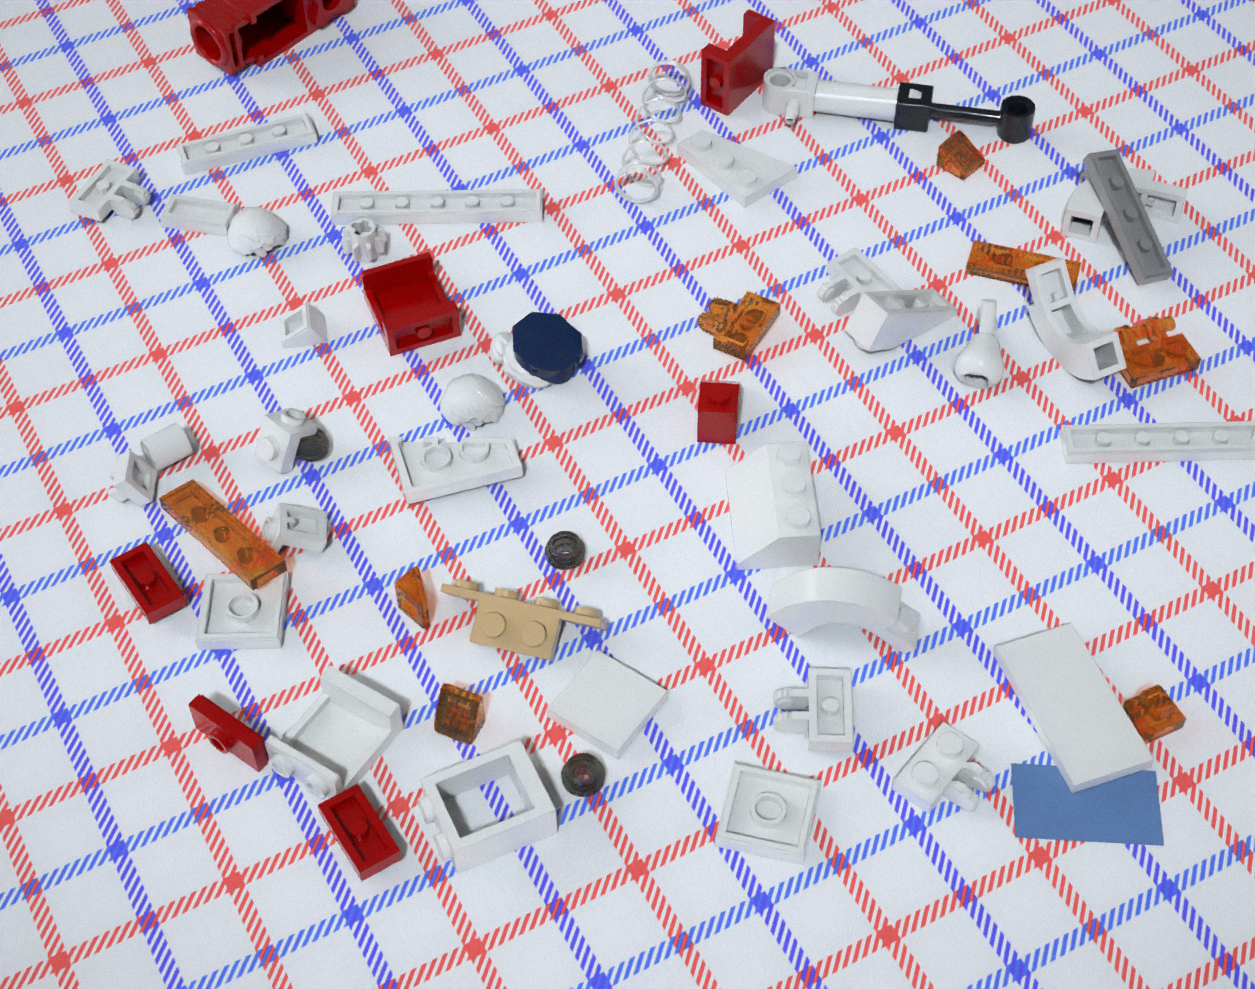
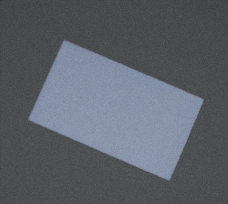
M1011 763L1016 838L1164 846L1156 771L1142 770L1071 793L1057 766Z

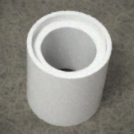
M173 423L140 441V446L146 459L157 472L193 453L186 434L177 423Z

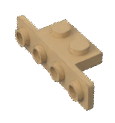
M456 579L454 586L442 583L440 592L449 596L479 602L469 639L470 642L549 661L554 659L562 621L602 631H607L609 624L602 619H598L600 611L575 606L574 613L558 610L560 602L535 597L534 604L518 600L520 593L501 588H495L494 595L479 592L480 584L462 579Z

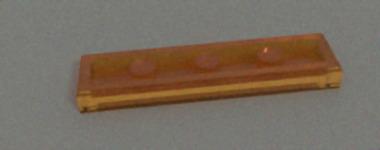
M193 479L159 497L161 508L252 590L257 589L287 571L285 559Z

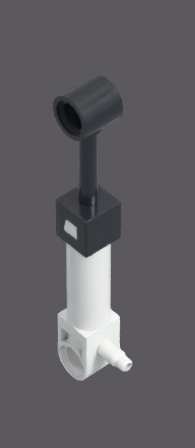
M785 67L771 68L765 72L763 77V108L771 114L785 115V122L787 124H794L797 117L813 119L814 112L894 121L893 129L927 132L929 118L933 116L998 124L997 135L1001 140L1011 144H1020L1027 141L1031 135L1036 109L1031 99L1021 95L1006 97L1001 103L1000 111L932 103L934 90L932 85L900 82L899 89L838 82L819 79V72Z

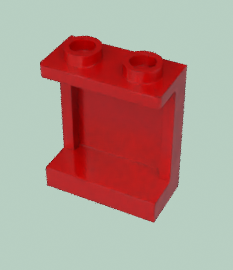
M748 9L743 16V36L730 48L724 50L709 43L701 50L700 104L729 116L763 83L765 72L773 68L775 20Z
M429 252L363 270L360 273L365 301L390 356L461 336L458 308L454 300L448 301L435 275L433 259Z

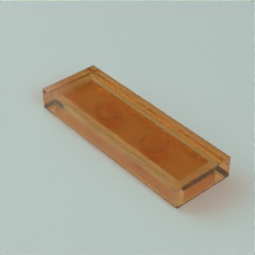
M974 240L965 273L1029 287L1025 270L1058 257ZM1065 259L1074 292L1081 262Z

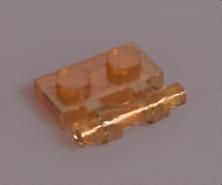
M1154 316L1144 319L1143 324L1133 327L1123 325L1114 328L1113 331L1118 333L1127 367L1120 370L1119 373L1131 389L1199 368L1201 358L1185 336L1180 333L1168 337L1165 333L1175 330L1176 324L1172 316L1164 318ZM1145 338L1149 340V343L1143 345L1136 343V341Z

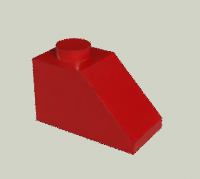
M702 379L698 403L697 442L736 444L740 382Z

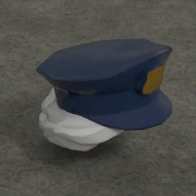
M530 312L512 326L513 334L510 332L497 333L490 344V357L492 361L497 364H503L506 376L530 388H544L553 383L561 384L568 381L574 375L575 365L580 362L583 355L582 334L560 314Z

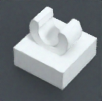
M128 450L118 455L116 470L110 475V478L114 480L113 488H110L107 494L118 502H123L129 498L142 507L153 501L157 470L133 451Z

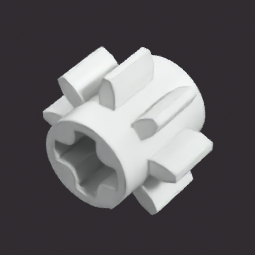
M359 218L352 221L348 228L342 229L343 239L341 242L343 253H352L355 262L369 263L374 261L379 256V253H385L384 227L375 228L374 220Z

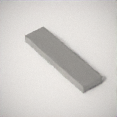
M1118 149L1089 153L1083 159V163L1138 285L1168 280L1174 272Z

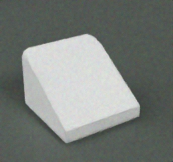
M309 302L279 319L281 346L284 348L321 344L328 340L325 317Z

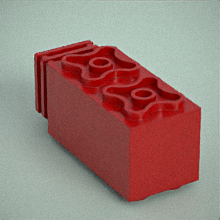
M204 0L203 2H197L195 7H189L186 10L190 23V34L196 53L211 65L233 76L238 69H244L246 64L254 63L259 67L267 64L353 8L355 1Z

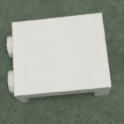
M331 665L319 677L323 691L281 740L270 735L264 742L270 767L284 778L292 776L299 780L311 794L320 799H324L325 796L331 798L358 784L404 729L400 704Z

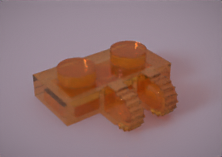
M749 291L746 292L738 304L714 297L708 304V311L710 313L703 312L697 320V325L702 331L714 336L713 349L747 361L780 315L781 303Z

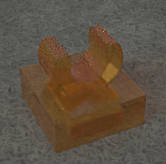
M1159 684L1142 691L1136 697L1124 701L1123 708L1146 744L1183 728L1186 717Z

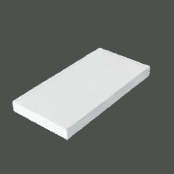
M1072 623L995 646L993 653L995 659L1071 793L1152 767L1153 756Z

